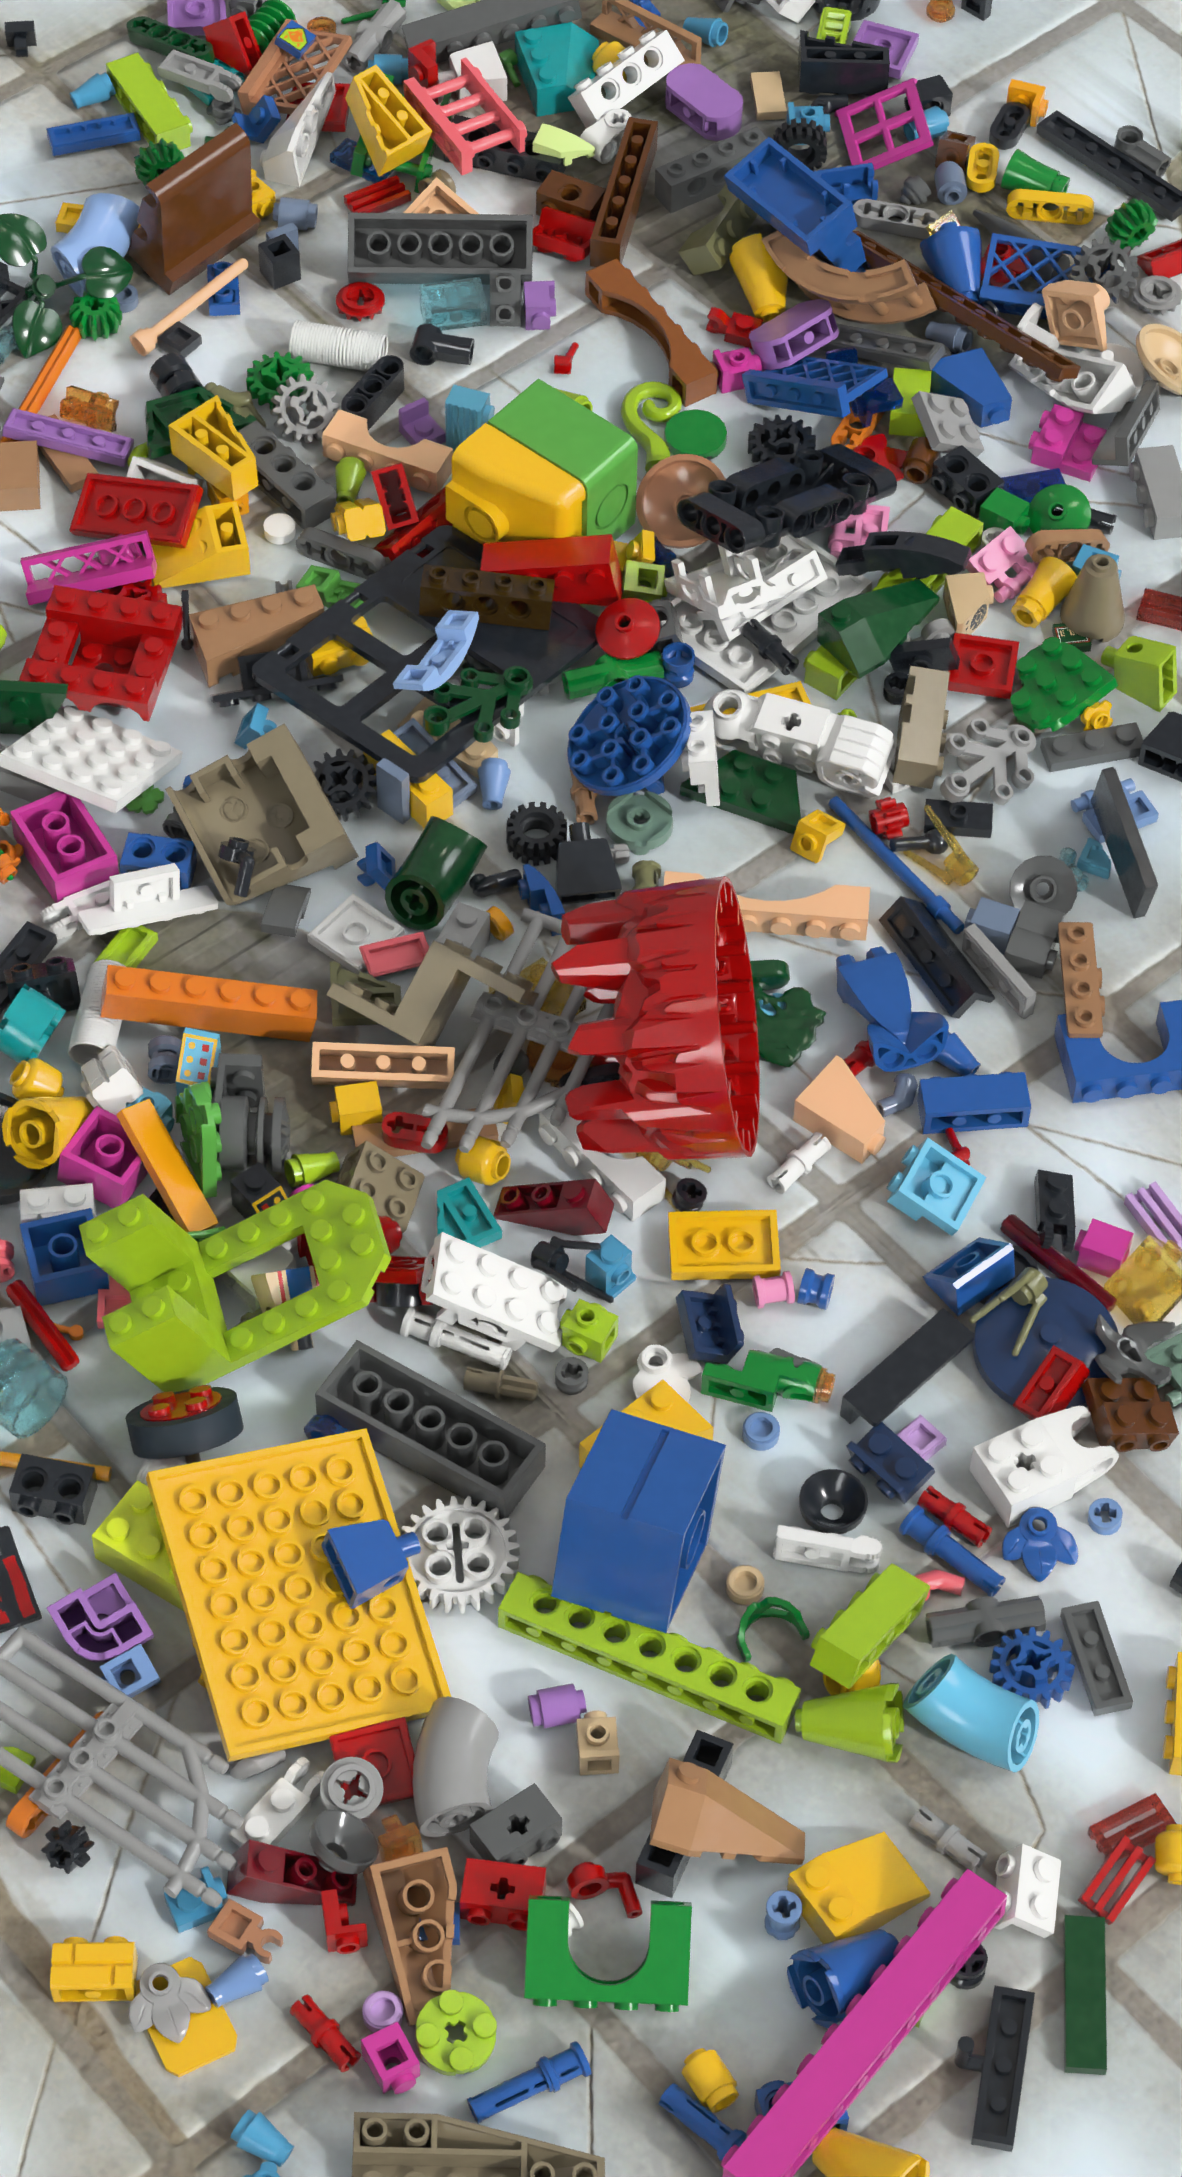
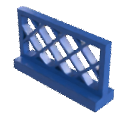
M992 233L980 290L979 305L983 301L989 300L997 307L999 312L1024 316L1027 310L1034 303L1043 306L1039 319L1047 320L1043 294H1041L1042 289L1048 284L1058 282L1061 279L1069 280L1067 275L1072 272V266L1062 271L1054 259L1062 254L1071 255L1073 259L1075 255L1082 256L1081 247ZM997 243L1010 245L1015 254L1002 261L995 252ZM1032 249H1037L1046 258L1032 266L1024 254ZM1020 258L1028 270L1014 278L1006 266ZM994 260L998 264L995 267H993ZM1050 263L1058 275L1045 283L1036 271ZM1110 264L1108 268L1105 269L1103 273H1101L1100 279L1102 278L1103 274H1106V272L1110 270ZM1000 270L1010 280V282L1002 287L989 285L990 277ZM1032 274L1040 287L1032 292L1024 291L1019 282ZM1087 276L1089 282L1093 283L1092 278Z
M808 356L781 369L765 371L749 369L742 374L747 403L844 418L851 413L849 402L888 377L887 368Z

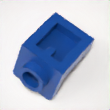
M266 95L261 97L249 115L235 112L231 117L233 123H237L245 131L250 141L264 143L281 121L274 98Z

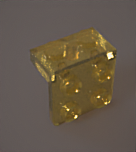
M1148 1235L1121 1265L1120 1269L1104 1284V1289L1117 1299L1116 1305L1133 1324L1162 1321L1182 1299V1249L1170 1239L1164 1242Z

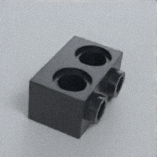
M963 445L933 463L931 485L938 493L943 494L955 504L958 510L975 519L979 518L980 506L996 487L1004 490L1005 481Z
M22 1453L9 1489L12 1511H16L25 1517L41 1516L51 1518L65 1525L73 1523L85 1525L98 1488L95 1468ZM31 1487H41L36 1491H28ZM68 1494H77L73 1498H64Z

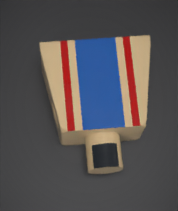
M314 1265L251 1276L262 1313L320 1285ZM311 1333L291 1343L292 1351L314 1348Z

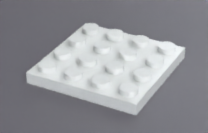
M66 705L53 718L45 720L0 753V767L117 813L181 763L183 751L171 747L166 742L155 741L145 737L137 730L126 729L113 724L107 718H98L78 710L76 706Z

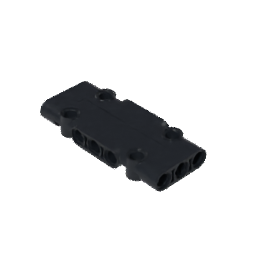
M836 443L819 450L802 448L796 451L794 464L779 457L736 472L726 480L711 481L707 492L681 500L677 506V515L685 527L730 552L739 554L758 546L762 548H775L780 545L781 537L786 535L801 538L840 523L850 515L863 514L867 510V504L893 495L897 488V481L892 471L842 444Z

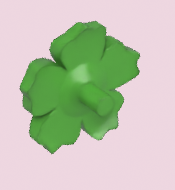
M153 784L125 807L128 811L140 813L141 810L146 815L154 813L158 809V804L164 801L165 794L159 788H154Z

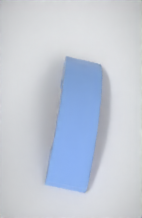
M448 610L435 627L437 641L418 665L405 666L393 682L394 689L430 691L444 684L460 666L471 645L479 620L478 612Z

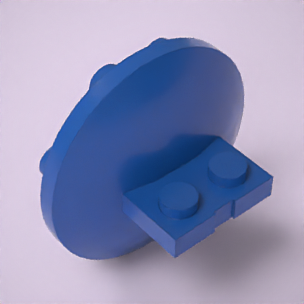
M635 675L611 687H603L582 711L568 734L567 756L574 776L588 790L604 796L626 795L643 788L656 794L664 793L663 775L675 764L682 754L691 731L689 726L692 723V718L690 717L691 710L686 698L672 683L653 676Z

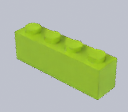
M137 52L106 63V73L116 92L114 96L126 113H134L139 130L148 144L149 141L157 144L163 138L167 143L173 141L179 150L191 146L190 133L193 132L191 121L187 115L183 116L180 112L176 99L170 98L167 94L163 81L157 80L154 76L149 62L145 63Z
M893 1563L881 1574L878 1572L874 1573L865 1591L861 1592L858 1590L849 1602L845 1611L843 1609L837 1611L829 1628L825 1629L822 1627L817 1632L811 1644V1648L815 1651L810 1666L850 1689L920 1615L931 1586Z

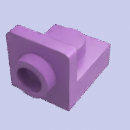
M425 398L409 403L399 409V432L411 445L423 439L439 444L446 442V433L429 415V403Z

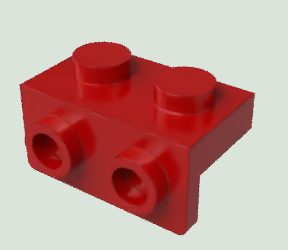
M433 39L426 40L408 49V77H414L426 89L438 85L436 42ZM438 98L433 99L438 104Z
M546 206L541 210L539 225L533 228V246H535L537 251L543 253L556 252L562 254L563 258L569 261H582L590 255V239L596 221Z

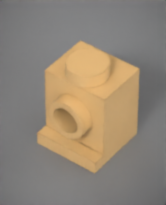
M590 1711L586 1713L584 1718L577 1719L576 1722L580 1776L619 1773L620 1754L616 1716L607 1717V1714L603 1711Z

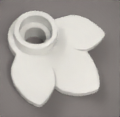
M650 1345L638 1356L637 1368L639 1372L633 1379V1391L636 1399H638L663 1379L689 1403L691 1391L688 1380L699 1376L703 1370L696 1360H690L686 1353L671 1354L664 1346ZM654 1362H657V1363L661 1364L662 1366L654 1367V1366H651L650 1364H651V1363H654Z

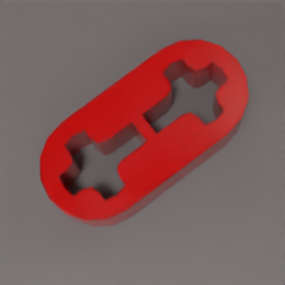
M392 1112L382 1120V1138L388 1146L436 1154L442 1152L448 1145V1126L445 1123L435 1145L428 1150L421 1146V1142L431 1118L406 1112ZM396 1126L403 1127L399 1133L392 1132L396 1129Z

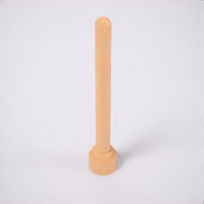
M245 258L238 259L151 328L146 327L145 329L140 328L134 332L129 338L135 350L142 356H146L156 348L155 344L158 343L157 338L176 322L181 321L248 268V261Z

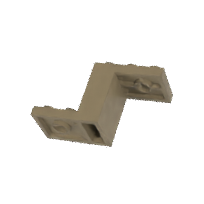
M446 938L444 943L433 940L399 1006L378 997L373 1000L371 999L372 991L349 981H346L344 985L332 983L326 995L417 1045L435 1046L471 977L519 1003L534 1006L539 993L531 990L534 984L531 981L509 971L505 976L500 973L503 966L479 955L474 959L470 957L473 950Z

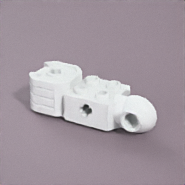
M726 689L710 697L704 707V711L713 710L716 737L726 740L741 739L748 741L749 749L754 750L767 761L776 764L781 762L794 765L798 770L807 773L816 771L818 778L828 786L866 798L880 795L883 788L882 784H884L887 777L886 772L889 771L891 760H893L896 752L892 748L894 743L893 733L878 723L849 715L831 713L830 709L768 692L760 697H755L740 690ZM728 708L737 709L733 714L726 715L722 713Z

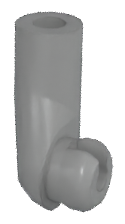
M284 1749L228 1762L226 1759V1762L229 1764L230 1776L243 1780L284 1762L286 1760V1752Z

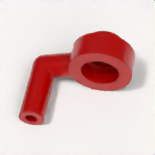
M584 1862L575 1866L566 1879L571 1897L574 1899H591L602 1894L607 1889L618 1888L627 1917L633 1919L643 1913L631 1876L627 1872L606 1873L603 1866L592 1862Z

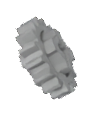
M300 374L297 377V382L292 377H289L286 380L287 387L281 384L276 389L281 396L275 395L271 398V402L276 404L277 407L272 409L270 414L278 415L279 418L274 423V426L283 425L285 429L282 436L285 437L292 433L294 443H297L301 437H304L305 443L310 444L313 440V435L318 441L322 440L323 431L335 416L333 411L340 407L339 403L331 401L336 392H327L325 390L328 385L327 381L320 385L317 384L316 375H313L309 381H306L305 375ZM303 389L299 397L289 396L292 391ZM317 395L322 400L323 405H321L319 399L317 398ZM305 401V404H307L306 409L308 411H311L306 416H304L305 414H303L304 409L302 407H299ZM287 413H289L290 417L293 420V423L288 418ZM310 421L321 422L318 427L307 429Z

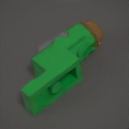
M775 1348L769 1353L760 1350H749L742 1371L734 1370L725 1364L715 1365L706 1362L702 1373L701 1394L772 1412L778 1394L782 1395L785 1399L804 1400L819 1404L820 1401L829 1403L836 1374L829 1373L828 1368L816 1362L796 1356L780 1348Z

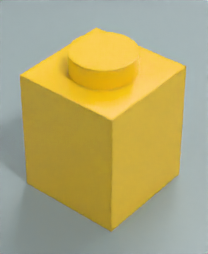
M377 1081L334 1087L335 1101L329 1102V1110L332 1123H339L341 1136L352 1134V1126L382 1122V1106Z

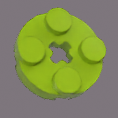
M456 1990L444 1991L441 1995L427 2002L418 2015L415 2025V2041L419 2055L428 2067L446 2076L474 2072L488 2061L494 2050L497 2022L489 2007L478 1997ZM448 2025H462L464 2027L463 2034L467 2038L464 2041L457 2039L454 2043H450L447 2040L449 2033L445 2028Z

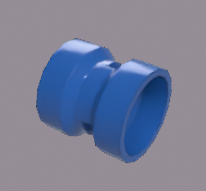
M673 642L668 644L662 652L663 679L669 681L677 688L688 686L694 678L693 665L695 653L690 645L682 642Z

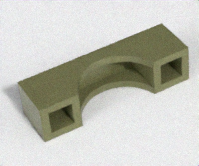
M727 184L724 185L717 195L724 205L722 211L707 225L692 232L678 251L694 276L721 269L728 260L729 253H732V246L743 238L758 216L755 211L728 190Z

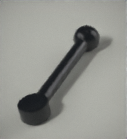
M182 590L184 639L181 641V647L184 650H190L194 644L190 638L189 590Z

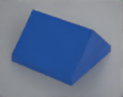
M979 1237L922 1277L957 1316H960L1015 1277L1014 1249L1011 1243Z

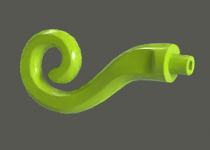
M654 381L644 382L631 388L621 404V417L627 430L646 452V473L655 464L670 457V452L665 441L640 419L637 413L639 404L647 399L642 405V411L646 418L654 422L669 421L673 415L680 413L682 407L681 397L674 387ZM648 398L663 399L668 403V406L657 408L654 402Z

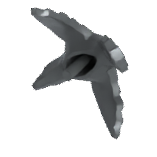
M1101 1314L1098 1315L1094 1325L1095 1334L1105 1345L1106 1351L1096 1355L1094 1359L1110 1379L1117 1384H1121L1123 1380L1121 1375L1129 1372L1143 1377L1154 1385H1162L1170 1381L1172 1375L1170 1367L1153 1363L1145 1356V1353L1154 1342L1162 1341L1167 1335L1172 1333V1330L1175 1328V1322L1148 1321L1126 1326L1122 1335H1120L1110 1327Z

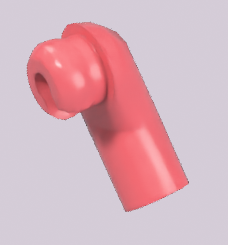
M936 1569L915 1575L916 1578L931 1586L926 1600L930 1596V1591L935 1589L961 1596L966 1579Z

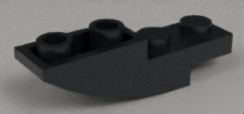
M905 531L869 533L864 545L842 548L835 566L839 576H860L866 572H890L900 568L903 579H924L930 575L945 573L947 575H955L965 571L972 553L969 547L938 536Z

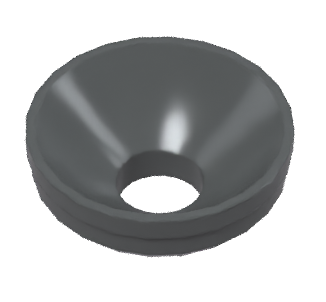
M330 1809L321 1812L315 1818L309 1830L310 1843L316 1857L319 1859V1864L331 1873L336 1871L343 1874H360L371 1866L378 1857L379 1845L373 1832L359 1818L345 1811ZM330 1850L336 1852L340 1857H338L337 1855H335V1854H334L333 1852H331Z

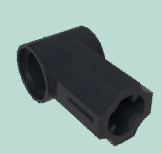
M422 324L416 329L409 355L414 362L420 365L428 366L436 360L471 365L474 339L443 334L435 325Z

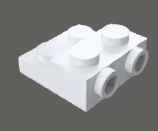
M713 710L691 712L692 723L689 725L691 731L686 744L688 751L681 754L683 772H690L691 785H698L699 793H705L707 806H720Z

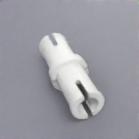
M815 1132L798 1150L794 1149L788 1153L786 1161L767 1177L769 1185L774 1189L780 1184L781 1186L777 1188L776 1192L783 1194L801 1175L807 1176L812 1171V1165L831 1149V1144L826 1137L818 1142L822 1134Z

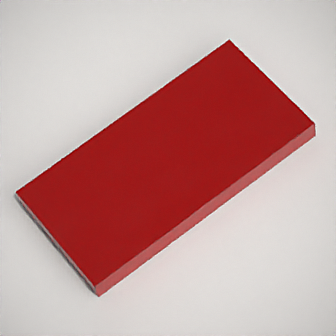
M87 473L69 531L75 536L109 539L120 534L127 535L147 530L152 545L186 548L204 490L200 485Z

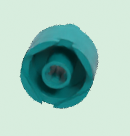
M24 984L0 1021V1052L18 1063L23 1060L28 1061L29 1059L37 1058L66 1013V1010L35 989Z

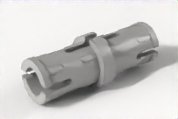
M923 1805L919 1809L921 1813L917 1811L914 1814L909 1826L935 1844V1850L940 1854H948L966 1869L968 1868L975 1873L977 1871L976 1866L978 1868L981 1867L988 1853L960 1834L961 1829L956 1825H948Z

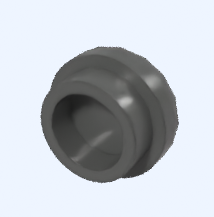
M918 174L913 178L908 177L904 181L900 203L907 205L912 203L914 205L924 204L927 202V197L932 194L928 185Z

